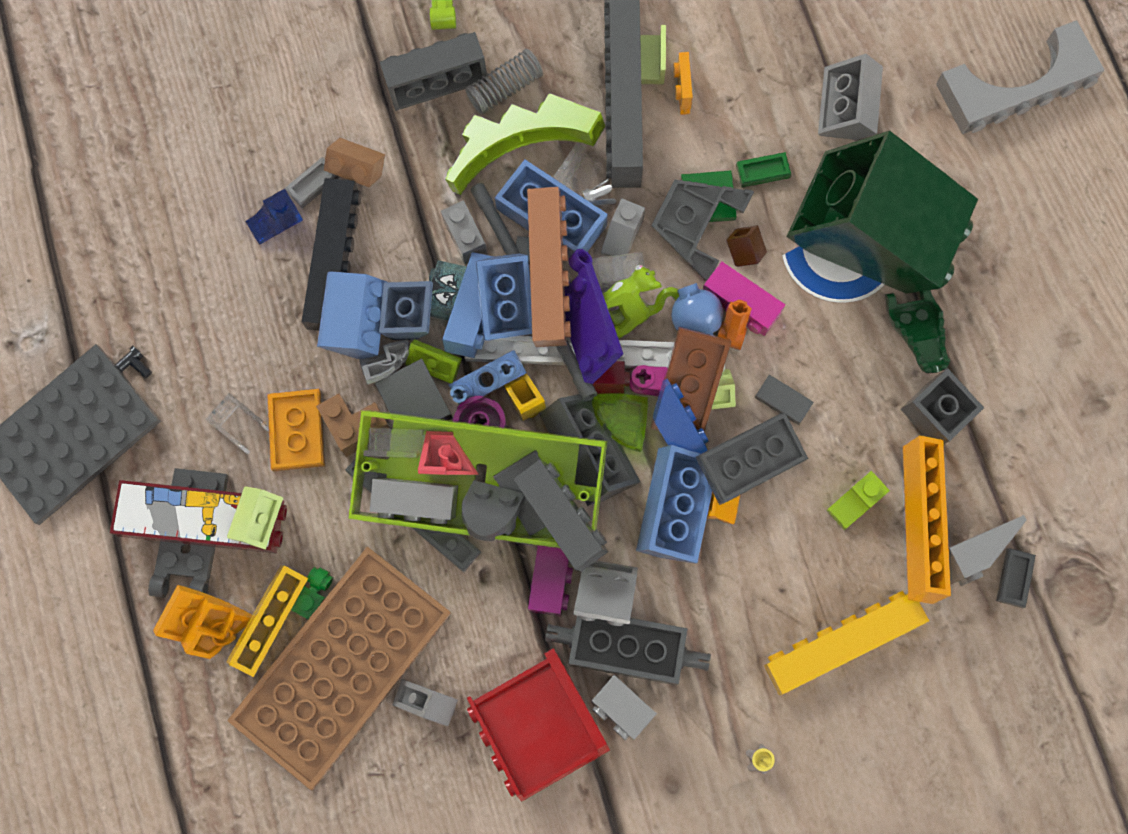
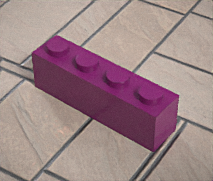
M538 545L528 605L529 612L561 617L562 610L567 611L569 594H565L566 583L571 584L573 568L569 567V560L561 548Z

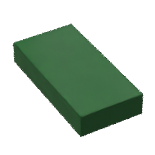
M786 152L737 161L736 163L742 188L791 178Z

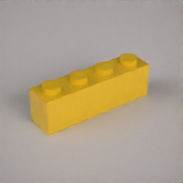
M280 565L226 661L230 666L254 677L307 582V577L284 565Z

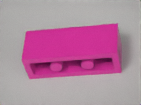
M722 261L703 286V290L712 292L720 300L725 312H727L730 302L737 300L747 302V305L752 309L746 326L753 333H760L763 336L768 333L777 321L786 305Z

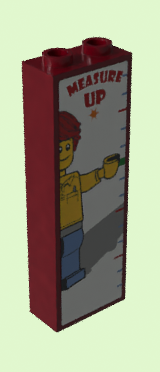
M119 480L110 534L125 538L277 554V548L281 547L283 542V531H280L281 522L285 521L287 516V505H284L285 501L282 500L266 549H261L227 538L242 493Z

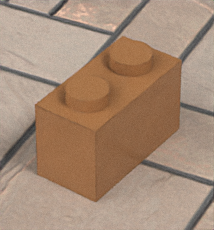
M339 138L327 148L324 171L355 181L366 187H371L382 176L385 154Z

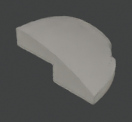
M408 339L383 345L384 354L359 360L367 385L393 374L406 361L409 355Z

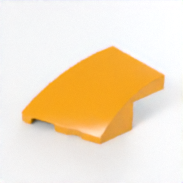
M177 585L153 631L155 636L181 642L186 654L211 659L221 651L223 646L230 644L236 639V634L246 627L252 614L214 596Z

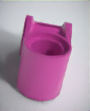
M637 366L630 377V389L639 395L658 397L667 367ZM639 376L644 377L645 384L640 383Z

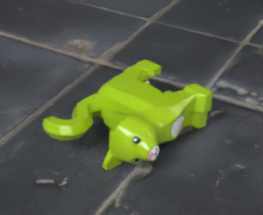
M637 265L629 278L616 282L608 291L603 293L608 309L619 306L617 310H609L611 319L615 323L614 328L618 339L630 333L636 326L647 321L650 316L661 311L667 297L671 296L676 301L679 298L678 289L673 287L664 288L657 295L655 304L647 305L639 293L658 289L662 286L654 277L655 271H650L649 268H645L642 265Z

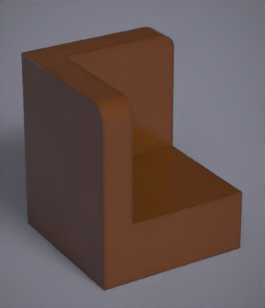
M758 225L737 228L726 239L736 267L758 264L767 253Z

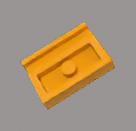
M679 52L678 62L673 63L674 78H677L678 85H675V98L679 100L680 115L690 114L693 98L689 52Z

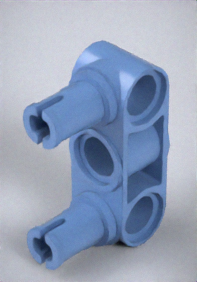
M515 350L449 384L448 386L451 389L450 395L460 405L467 398L484 396L527 372ZM484 372L492 374L494 382L491 386H486L482 383L481 376Z

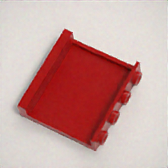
M554 648L544 653L547 659L479 698L473 700L471 696L467 697L470 704L467 711L474 724L479 721L483 729L479 732V735L485 746L489 747L491 745L495 753L491 757L499 772L504 770L508 780L504 781V784L511 797L516 795L521 802L610 751Z

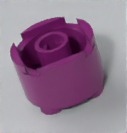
M483 396L467 398L460 403L453 416V421L477 424L481 421L483 425L507 428V421L501 406L494 400Z

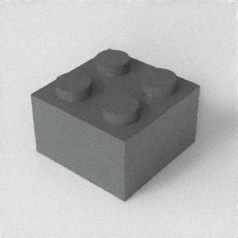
M947 368L931 379L900 410L925 437L941 439L944 445L950 442L984 407Z

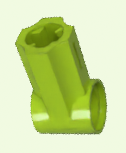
M432 0V7L430 8L432 30L456 29V14L453 0Z

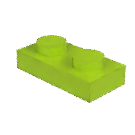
M414 339L410 344L409 355L405 365L409 366L422 359L431 376L451 384L456 380L462 358Z

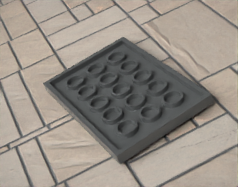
M95 344L0 424V479L32 521L40 525L156 427L161 420L115 366L104 350Z

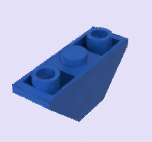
M667 378L662 382L653 413L656 426L667 445H674L700 454L708 451L706 443L710 441L702 428L696 429L693 423L696 417L690 406L684 408L680 401L684 397L677 383L671 385Z

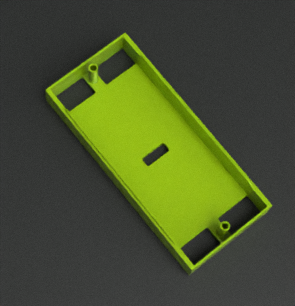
M361 410L348 519L469 535L468 529L462 522V502L473 481L476 479V475L418 474L426 431L453 432L455 439L476 471L478 464H485L487 466L485 483L498 487L500 486L494 480V475L536 450L542 461L547 464L551 462L560 473L558 480L562 486L568 485L576 496L575 499L595 502L592 529L594 531L597 529L608 441ZM371 417L394 420L389 459L367 456ZM580 444L602 447L597 487L575 484ZM365 472L387 474V478L458 485L456 517L447 520V524L431 523V518L421 517L420 521L404 520V515L394 514V518H381L375 513L361 512ZM518 516L516 518V528L510 535L507 536L505 533L495 537L498 540L560 548L546 527L529 536Z

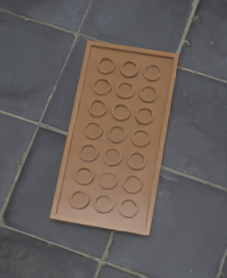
M367 546L227 721L312 791L452 613Z

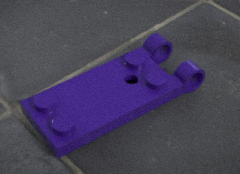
M577 249L568 259L570 267L578 275L571 283L569 280V286H565V296L570 298V312H566V321L571 323L570 340L584 382L593 384L624 353L595 274L592 257L587 251Z

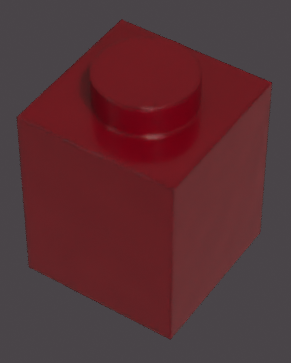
M616 361L593 383L597 392L596 396L624 397V388L630 387V371H625V361Z

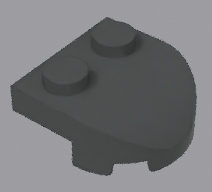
M474 480L462 502V522L468 529V534L483 541H494L496 536L505 533L507 536L510 535L516 528V518L525 502V496L521 492Z

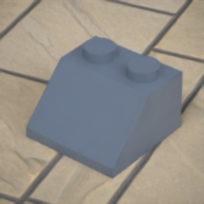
M384 282L379 333L392 340H417L429 334L433 282Z

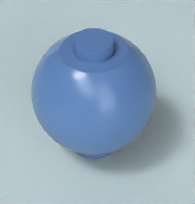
M697 283L677 290L679 298L674 302L671 313L672 322L677 331L679 327L713 335V332L719 330L723 322L724 312L720 300L712 292L699 289Z

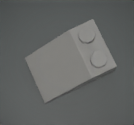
M1025 516L1018 517L950 547V585L959 582L960 586H963L983 577L982 571L991 567L1026 522Z

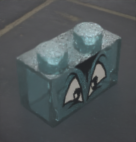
M438 260L436 268L431 269L429 281L433 282L431 317L449 320L467 266Z

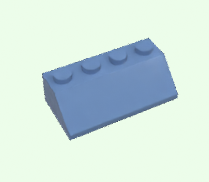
M674 445L658 448L636 551L664 559L698 563L712 495V489L696 459V456L700 455L699 453Z

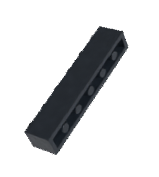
M324 179L301 321L307 330L319 331L327 272L350 273L351 264L348 261L349 252L354 250L352 231L357 228L358 215L355 214L356 205L360 206L361 191L358 190L355 181Z

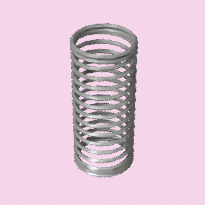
M525 48L522 53H518V56L515 55L513 59L510 58L509 62L506 61L504 65L501 64L500 68L496 67L495 71H491V74L487 73L486 77L482 76L481 80L478 79L477 83L473 82L472 86L468 85L465 90L472 105L483 115L486 111H489L488 106L493 109V104L497 106L498 101L502 103V98L506 100L507 95L511 97L512 93L516 94V89L520 91L521 87L525 88V83L529 85L530 81L534 82V78L542 77L543 70L535 55ZM523 64L525 65V67H526L527 70L529 71V73H530L532 79H531L530 76L527 74L526 70H525L524 67H523ZM518 67L521 69V71H522L523 74L525 75L527 81H526V80L524 79V77L522 76V74H521V72L519 71ZM514 70H515V72L518 74V76H519V78L521 79L522 83H521V82L519 81V79L517 78L516 74L514 73ZM510 74L512 75V77L514 78L515 82L517 83V86H516L515 83L513 82V80H512ZM479 81L482 83L484 89L479 85ZM475 84L478 86V89H479L480 93H479L478 90L475 88V86H474Z

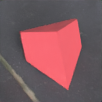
M426 431L418 474L479 475L455 439L453 432Z

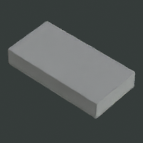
M323 157L285 187L286 192L301 208H304L322 193L325 178H340V176L324 171L325 159Z

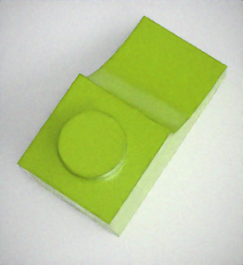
M870 471L826 511L845 530L890 490Z

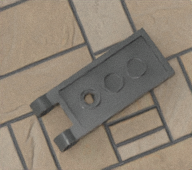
M175 468L171 486L226 491L229 476L223 473ZM160 541L154 575L149 582V596L165 598L169 590L170 575L192 577L193 580L189 588L208 594L216 547L190 545V552L183 554L182 547L186 544Z

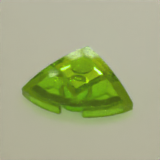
M629 394L596 395L592 399V406L599 424L603 426L606 423L607 428L613 432L611 438L626 448L641 452L646 431L648 397Z

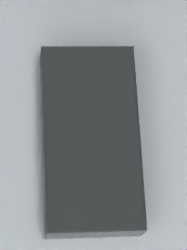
M770 374L755 396L757 400L778 413L785 412L788 419L797 425H800L814 403Z
M1011 548L1006 549L997 602L1026 608L1036 555Z

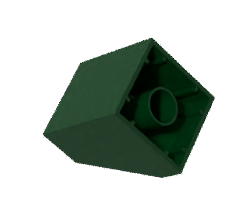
M889 130L825 151L786 237L813 255L903 293L937 290L944 287L954 274L955 268L952 261L959 244L972 231L973 221L970 218L978 198Z

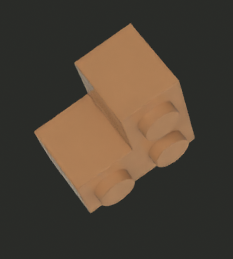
M338 393L316 407L340 450L348 457L357 451L361 410L352 414L345 400ZM375 402L362 409L380 411ZM371 417L368 445L392 432L385 418Z

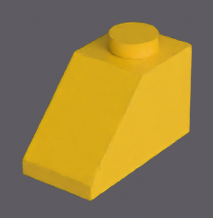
M527 373L504 385L516 411L523 421L537 416L539 412L546 409L544 398Z

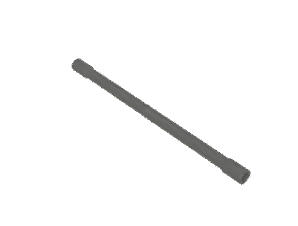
M483 183L474 185L471 188V193L480 209L484 212L506 255L520 254L498 214ZM568 341L567 346H556L583 401L593 399L597 392L593 384L584 382L577 358Z

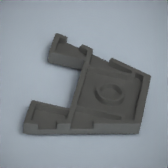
M674 180L651 227L707 281L715 271L720 260L696 249L718 203L720 202L744 213L754 191Z

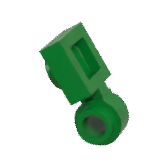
M316 567L312 568L307 576V582L310 583L311 587H303L291 611L306 619H309L325 600V597L320 595L319 592L322 590L327 591L333 582L334 577L330 576L329 571L321 567L318 569Z

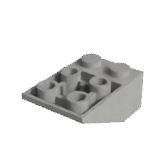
M595 561L581 573L573 615H578L579 618L586 621L606 620L607 623L614 626L630 624L638 568Z

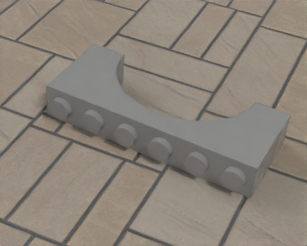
M1073 21L1053 30L1046 41L1051 55L1050 68L1047 74L1031 84L1013 88L994 86L973 75L965 64L942 72L936 85L961 133L964 134L972 131V133L978 132L992 122L995 124L1001 123L1015 113L1017 115L1024 114L1033 106L1038 104L1039 106H1044L1056 97L1061 96L1064 98L1073 94L1079 88L1088 89L1098 82L1100 75L1104 72V68L1078 21Z

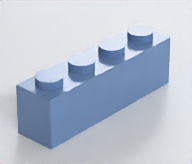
M475 252L471 253L442 339L445 352L475 358L477 350L482 349L484 335L475 261L494 256Z

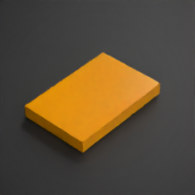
M320 389L267 394L271 470L283 471L325 466L322 416L316 407L321 404Z

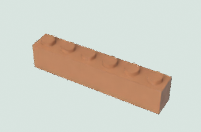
M559 187L527 189L532 340L535 347L567 346V337H571V323L566 321V312H570V298L565 296V286H569L568 270L564 271V261H568V247L563 245V236H567V222L562 220V211H566L565 195L561 196Z

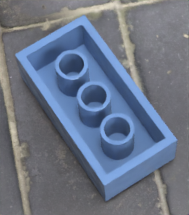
M524 159L496 195V209L529 231L527 189L559 187L561 196L565 195L566 211H562V220L567 222V236H563V245L568 247V258L577 249H583L588 252L607 227L608 214Z

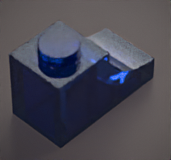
M284 188L263 200L261 209L245 222L260 245L303 221Z

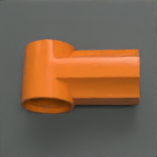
M742 300L730 302L725 320L722 322L717 336L731 340L730 348L741 350L747 331L746 325L752 309L747 305V302Z

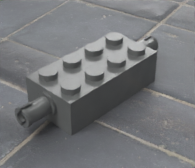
M577 615L576 624L572 629L548 624L547 632L557 633L558 635L546 633L545 638L547 642L569 645V648H571L569 666L676 686L679 684L681 669L684 666L708 671L710 663L698 660L709 662L711 659L710 653L687 650L685 643L688 628L630 618V624L614 626L607 623L606 620L586 621Z

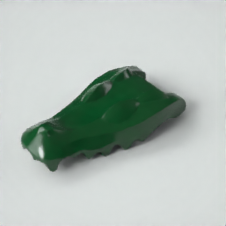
M931 290L919 292L921 300L898 305L894 293L885 294L888 319L892 327L904 339L915 355L920 369L925 373H938L946 370L949 366L950 358H948L945 348L946 338L945 328H943V311L935 301Z

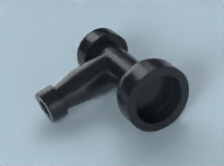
M132 345L129 348L130 351L115 366L123 374V371L131 365L146 379L152 374V371L146 368L140 360L144 356Z

